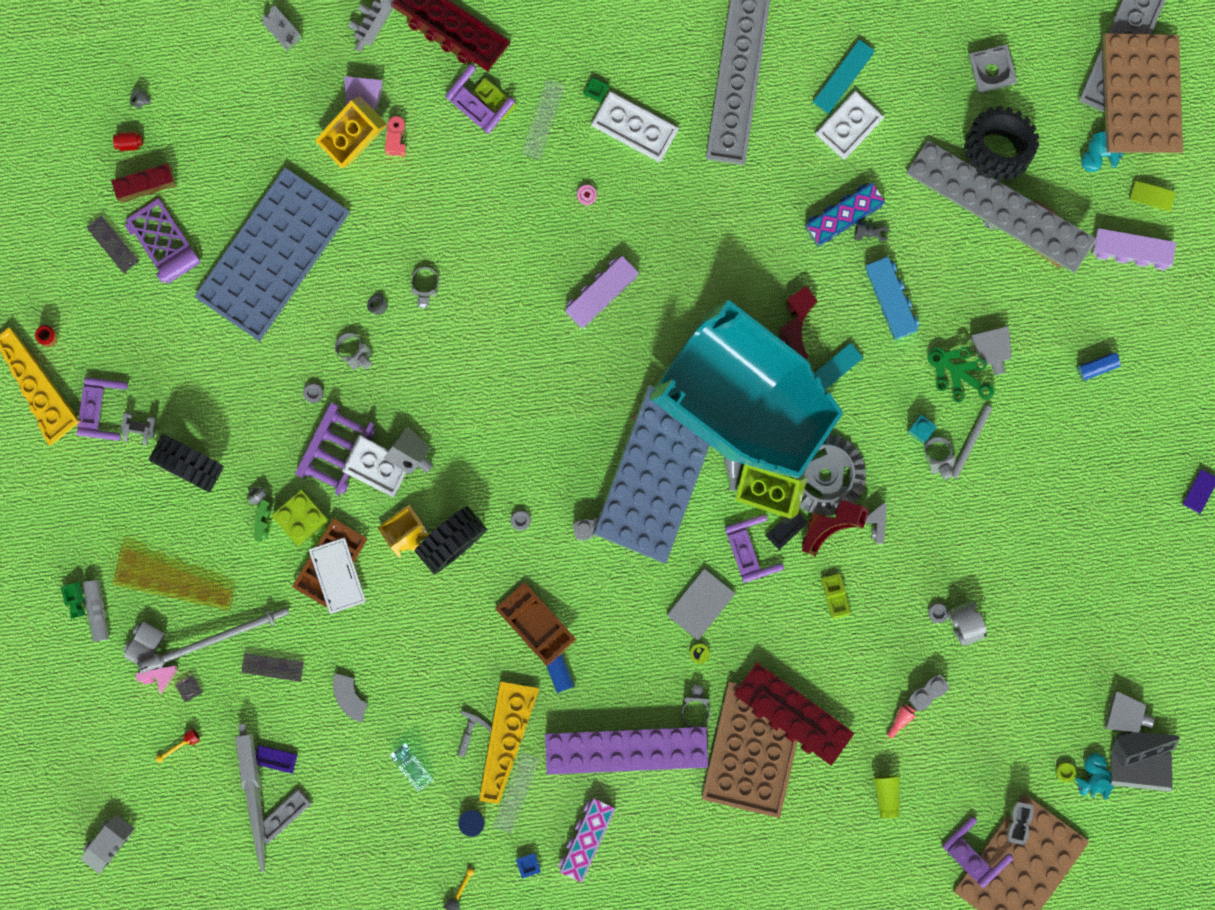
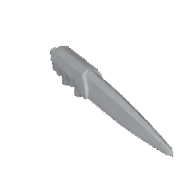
M374 0L371 8L364 4L360 5L358 11L364 13L366 17H364L361 25L351 21L348 26L356 31L354 39L358 41L354 48L356 51L361 53L365 45L372 46L393 10L391 5L394 0H379V2Z
M239 724V734L235 735L241 786L242 790H245L251 831L260 871L264 873L265 839L259 789L262 787L261 779L257 770L253 733H247L246 724Z

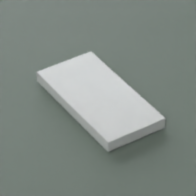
M611 91L608 93L591 124L595 129L661 163L679 130V127Z

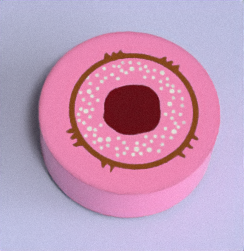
M590 185L581 186L577 192L578 201L586 206L593 204L597 198L595 188Z

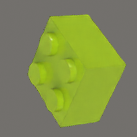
M300 490L271 515L298 547L302 546L329 522L303 490Z

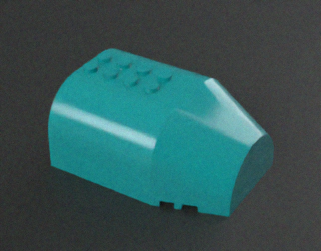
M729 299L713 308L697 325L668 365L650 395V400L729 461L793 478H799L843 415V411L830 392L827 393L820 383L822 382L821 379L816 377L811 370L809 362Z

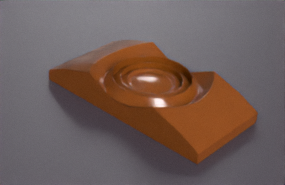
M333 518L316 547L345 538L354 564L368 539ZM310 556L292 587L327 607Z
M525 582L495 608L546 666L551 664L577 640Z

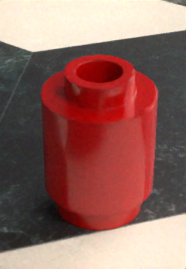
M138 130L118 132V134L113 135L114 148L120 151L140 150V146H143V135L139 134Z
M42 325L37 328L35 339L44 347H52L57 343L58 334L50 326ZM50 334L49 338L45 340V336Z

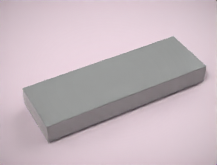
M297 789L263 821L264 839L267 845L312 804L300 789Z

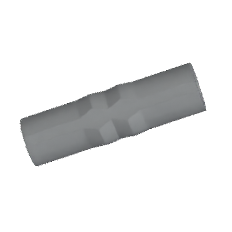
M99 580L83 582L92 642L109 639L100 582Z

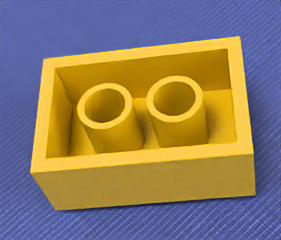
M359 96L346 105L315 141L343 169L351 165L388 124Z

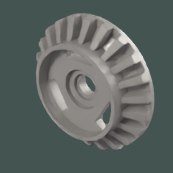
M830 434L819 448V450L825 449L827 455L811 461L802 474L808 477L806 483L823 495L818 499L804 489L800 507L809 513L823 516L835 515V510L840 505L841 500L855 503L860 497L866 482V469L859 451L849 441ZM844 467H850L851 469L849 487L842 486ZM827 469L830 471L831 477L829 480H822L819 473L821 470Z

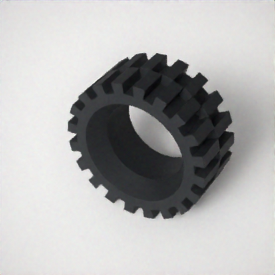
M997 106L995 111L993 107L988 108L986 112L982 111L974 120L965 138L964 149H967L965 156L966 158H971L969 164L972 167L976 165L978 167L976 171L979 174L982 171L987 173L986 178L990 179L992 175L996 176L995 181H1001L1003 177H1005L1006 181L1011 180L1013 176L1015 179L1020 177L1021 173L1027 170L1039 147V142H1037L1039 134L1034 133L1037 129L1035 125L1030 126L1029 122L1031 120L1028 117L1023 119L1021 117L1022 112L1017 111L1015 114L1012 112L1013 108L1007 107L1006 111L1003 110V106ZM992 134L1006 137L1013 143L1016 149V156L1003 157L997 155L986 146L984 137Z
M165 434L161 435L148 461L209 493H211L224 468L220 463Z
M466 506L432 531L416 547L414 552L433 574H437L485 534L487 528L474 512Z

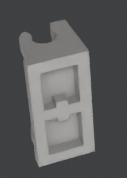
M274 5L267 16L263 15L262 23L288 52L302 40V37Z

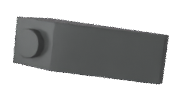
M1132 732L1119 735L1115 739L1112 750L1123 768L1176 750L1180 738L1178 735Z

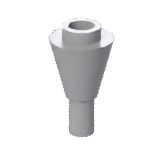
M723 458L729 477V490L735 491L737 490V478L741 463Z

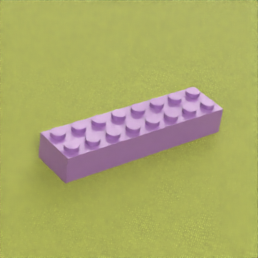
M706 727L545 734L547 775L708 768Z

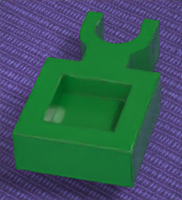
M80 582L61 586L65 606H70L71 619L85 616L84 608L81 606L84 597Z

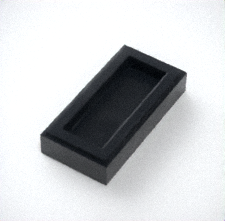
M799 513L791 519L785 517L765 537L780 550L808 522Z

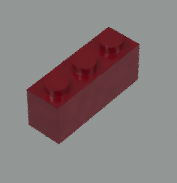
M168 163L111 180L116 199L119 203L177 186L172 168Z

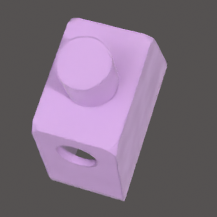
M345 76L346 105L351 100L361 96L376 112L383 89V81Z

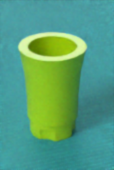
M900 775L873 777L880 818L899 817Z

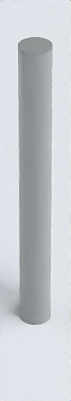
M985 405L952 470L953 478H958L993 409L992 407Z

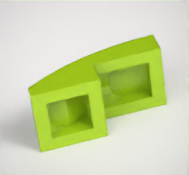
M486 78L472 92L492 109L495 114L508 99ZM515 103L503 116V120H505L517 106Z
M1135 181L1130 201L1149 205L1154 209L1171 212L1176 193L1161 187Z
M841 574L821 578L831 619L851 615Z

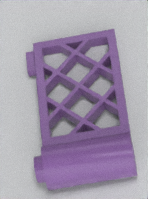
M159 198L126 219V229L131 236L133 234L136 235L159 272L156 275L162 283H171L201 263ZM159 205L162 210L160 218L151 217V210ZM138 218L146 219L143 229L135 228L132 222ZM149 220L159 221L157 232L147 230ZM163 222L172 225L170 234L160 232ZM146 233L156 235L154 245L145 243ZM159 236L170 237L167 247L157 246ZM173 238L181 239L184 243L179 249L171 248ZM156 249L165 250V258L158 262L155 258Z

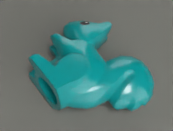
M1106 132L1096 133L1092 135L1089 142L1088 152H1084L1083 157H1081V165L1088 172H1097L1103 164L1102 158L1108 157L1111 167L1114 168L1118 166V162L1122 159L1124 153H1106Z
M1091 753L1084 760V768L1091 774L1090 779L1087 781L1075 778L1078 783V791L1082 796L1087 795L1091 791L1092 798L1096 793H1100L1103 795V799L1107 800L1115 785H1111V772L1105 768L1107 766L1106 758L1100 753Z

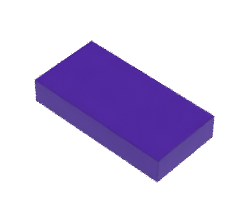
M1201 469L1182 505L1201 514L1215 488V476Z
M258 745L256 753L258 766L291 774L294 773L298 754Z

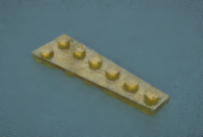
M121 546L112 585L230 611L234 591Z

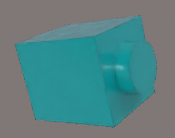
M920 415L907 433L921 444H924L937 426L923 415Z

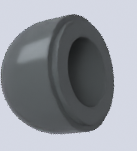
M380 294L372 296L367 303V309L374 315H382L388 308L387 300ZM379 300L378 306L373 308V302Z

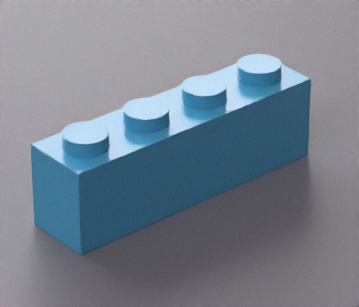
M889 257L866 265L865 271L894 341L916 333L918 331L917 327L920 326L916 315L912 316L910 311L912 305L909 298H905L902 290H905L902 280L896 277L895 272H897L894 261H890Z

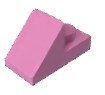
M178 666L151 670L143 674L136 673V680L146 685L155 683L154 679H157L159 693L163 694L177 673Z

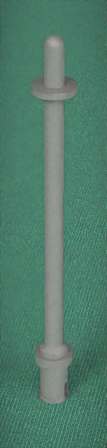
M285 607L272 613L266 609V615L164 655L155 653L153 657L137 662L140 673L143 674L155 668L161 669L165 662L269 622L271 626H274L273 620L288 615L289 609Z

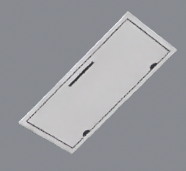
M345 538L309 549L330 614L366 602Z

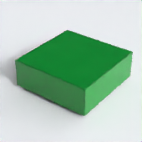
M591 77L583 95L601 103L609 88V84Z

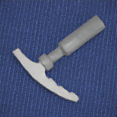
M462 711L461 714L471 720L467 723L468 728L463 735L457 754L465 757L472 737V729L476 725L475 723L479 722V725H483L490 733L492 728L479 717Z

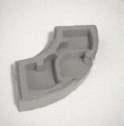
M335 673L333 689L337 703L349 717L362 723L368 703L362 701L357 696L354 689V678Z

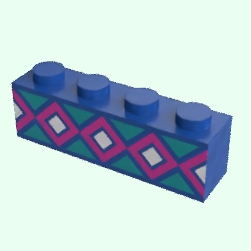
M873 183L861 185L856 189L858 192L854 195L847 194L840 199V204L836 206L832 204L823 210L824 214L821 216L814 215L807 220L808 224H806L805 229L817 248L884 206L885 201Z

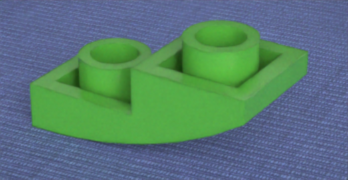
M263 499L259 505L254 525V538L258 543H261L262 540L265 541L270 533L269 525L264 523L263 520H267L272 511L270 508L271 504Z

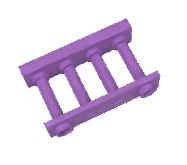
M331 403L295 474L303 479L305 476L311 475L337 488L334 494L340 496L341 493L345 494L349 486L347 481L350 475L344 473L341 481L313 468L314 466L311 465L314 458H322L340 468L343 467L345 461L323 451V448L320 447L323 440H330L351 451L354 443L332 433V430H330L332 423L338 422L363 434V437L370 441L373 439L376 430L374 429L375 425L371 422L368 427H364L340 415V408Z

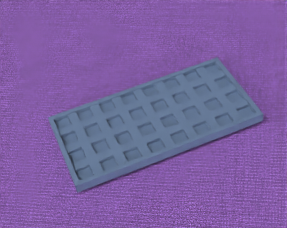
M284 168L194 297L261 342L347 219L350 211L287 168Z
M649 385L645 391L592 534L666 564L710 445L650 400V395L654 387Z

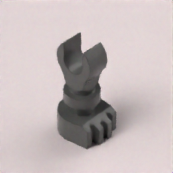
M857 222L854 240L860 241L867 235L868 238L875 237L879 241L884 242L888 238L881 237L880 232H889L890 230L886 227L873 229V226H868L867 228L866 223Z

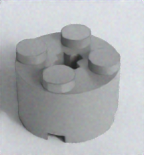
M973 600L951 608L950 611L946 612L950 623L956 628L953 632L961 646H967L988 637L980 612L974 609L977 606Z

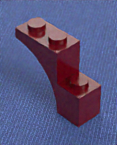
M805 286L786 300V309L792 316L795 314L796 318L779 329L780 335H778V338L807 360L809 356L802 343V325L806 315L817 305L818 301L808 287Z
M841 500L840 505L835 510V519L813 513V517L808 522L807 535L802 541V552L816 557L821 545L832 534L846 528L863 529L869 509L862 505Z

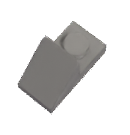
M887 504L879 506L867 516L865 524L876 525V528L872 527L871 539L875 540L877 545L884 544Z

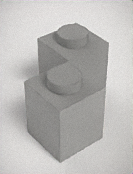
M117 814L111 820L107 818L100 827L102 830L93 842L89 841L83 848L85 853L81 860L98 874L111 863L117 851L129 840L135 830Z

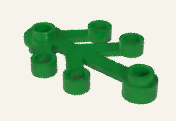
M939 347L933 348L928 353V362L936 368L938 379L936 388L939 391H945L949 387V382L945 379V367L951 373L954 389L952 398L956 403H960L965 399L960 379L978 390L979 396L982 399L988 400L995 395L994 385L991 383L982 384L965 372L973 369L984 370L987 367V361L984 358H979L972 362L954 364L949 359L957 357L967 359L971 355V350L968 347H962L959 350L946 352ZM963 349L967 350V356L961 354ZM935 354L940 356V361L934 359ZM978 361H982L984 363L983 368H980L978 366ZM940 382H944L946 387L941 388L939 386ZM984 388L989 390V395L983 393ZM956 393H960L962 395L961 400H958L956 398Z

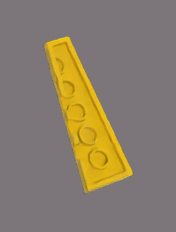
M9 327L1 333L0 352L9 365L13 377L16 378L21 388L20 391L29 404L28 407L31 413H34L47 444L53 445L81 421L14 329Z
M500 682L479 801L500 803L539 693V688Z

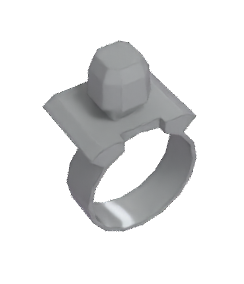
M421 267L412 275L413 289L411 293L414 296H420L418 298L419 308L426 309L430 301L428 297L437 296L435 291L439 286V277L432 268ZM428 269L436 274L438 279L437 286L430 292H419L413 286V278L420 270Z
M346 333L338 338L335 344V351L353 370L360 366L363 369H368L372 365L369 359L372 351L363 344L358 335ZM351 337L359 339V351L354 356H340L339 348L343 341Z
M942 437L930 439L926 443L924 451L925 458L931 466V473H940L943 479L951 478V469L955 466V456L952 455L951 443ZM941 442L948 445L951 452L947 459L938 461L928 457L926 450L931 444Z
M693 685L691 690L693 698L684 699L686 702L685 706L691 701H700L705 704L709 714L707 722L710 716L707 703L710 701L708 699H701V695H703L701 685ZM682 710V718H683L684 722H685L687 725H689V724L685 721V719H684V717H683V710Z

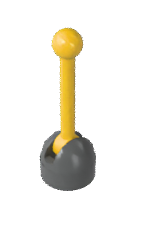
M473 868L467 869V875L455 898L448 899L442 908L446 910L460 909L458 899L470 876L475 873Z

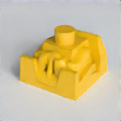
M410 504L377 527L389 547L398 557L401 556L399 551H405L406 549L414 551L420 542L430 535Z

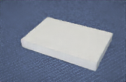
M855 90L815 135L841 159L845 160L884 119V116Z
M358 435L341 469L342 472L391 497L395 496L406 474L405 471L384 459V456L389 451L388 449Z

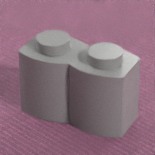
M598 517L593 520H580L573 524L577 541H588L595 537L592 533Z
M147 622L138 623L133 631L134 639L132 642L128 641L123 649L125 652L124 657L136 664L153 657L166 633Z
M941 675L934 676L924 684L923 688L913 691L907 701L916 711L924 710L933 702L934 698L944 695L950 686Z
M1015 802L1010 810L1011 822L1008 824L1005 834L1006 841L1021 845L1026 843L1029 836L1028 825L1034 813L1033 805Z

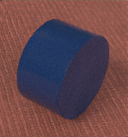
M469 810L460 816L458 826L464 835L474 837L483 831L485 820L478 811Z

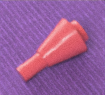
M907 703L905 706L901 704L893 726L887 732V735L893 739L900 729L917 717L915 714L916 710Z

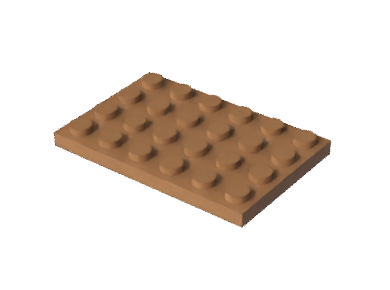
M1103 34L1106 153H1183L1179 35Z
M729 682L701 800L780 818L797 741L795 740L792 743L784 737V731L781 729L774 730L768 725L769 721L766 718L762 717L759 719L752 714L751 711L753 709L733 695L740 684Z
M1023 794L1018 802L1033 805L1034 810L1033 818L1028 825L1029 836L1026 843L1021 845L1006 841V829L1011 822L1009 813L979 856L991 868L1008 853L1013 855V860L984 888L966 873L953 892L977 910H1041L1086 848L1089 841L1027 795Z

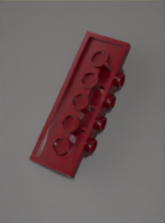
M394 0L391 5L392 8L407 17L406 22L413 31L419 30L424 33L428 41L439 43L444 52H452L457 56L459 62L463 64H472L474 62L487 72L491 70L511 43V41L450 0Z
M756 662L733 694L753 709L751 713L759 719L762 717L766 718L769 721L768 725L776 731L781 729L785 732V738L792 743L796 740L802 745L800 748L809 755L811 752L830 766L833 765L855 734L758 662Z

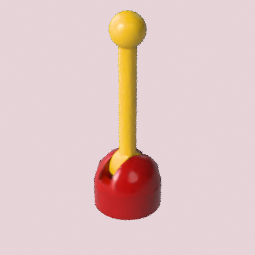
M190 728L184 733L182 742L164 754L157 755L156 761L161 763L166 756L184 744H197L201 741L199 735L193 728Z

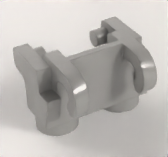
M124 412L121 425V433H124L123 442H128V433L144 435L143 445H148V436L149 438L155 437L156 418L148 417L147 421L150 424L129 421L128 418L132 419L133 414Z

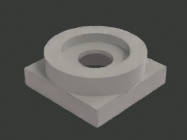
M1008 45L968 55L978 93L994 91L1017 84ZM995 64L999 69V73L995 77L988 76L985 72L987 65Z

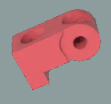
M395 116L388 121L385 145L386 155L406 156V145H402V135L405 133L406 127L401 117Z

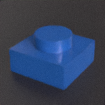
M535 853L516 859L522 879L541 873Z

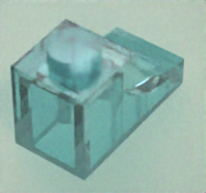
M406 743L390 755L399 770L418 792L434 780Z

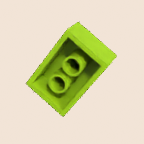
M744 465L735 501L791 519L798 515L808 477L801 475L799 478H793Z

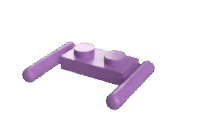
M470 64L446 93L445 97L486 133L490 134L515 103V100L509 97L495 114L492 109L463 86L476 70V66Z
M85 377L79 413L81 422L78 423L77 436L119 441L121 439L120 433L98 430L104 387L126 390L128 383Z
M766 514L724 527L743 583L784 569L782 563L763 569L759 568L746 530L747 527L767 521Z
M971 816L941 846L984 888L1013 860V855L1010 853L1006 854L991 868L961 838L977 823L976 817Z

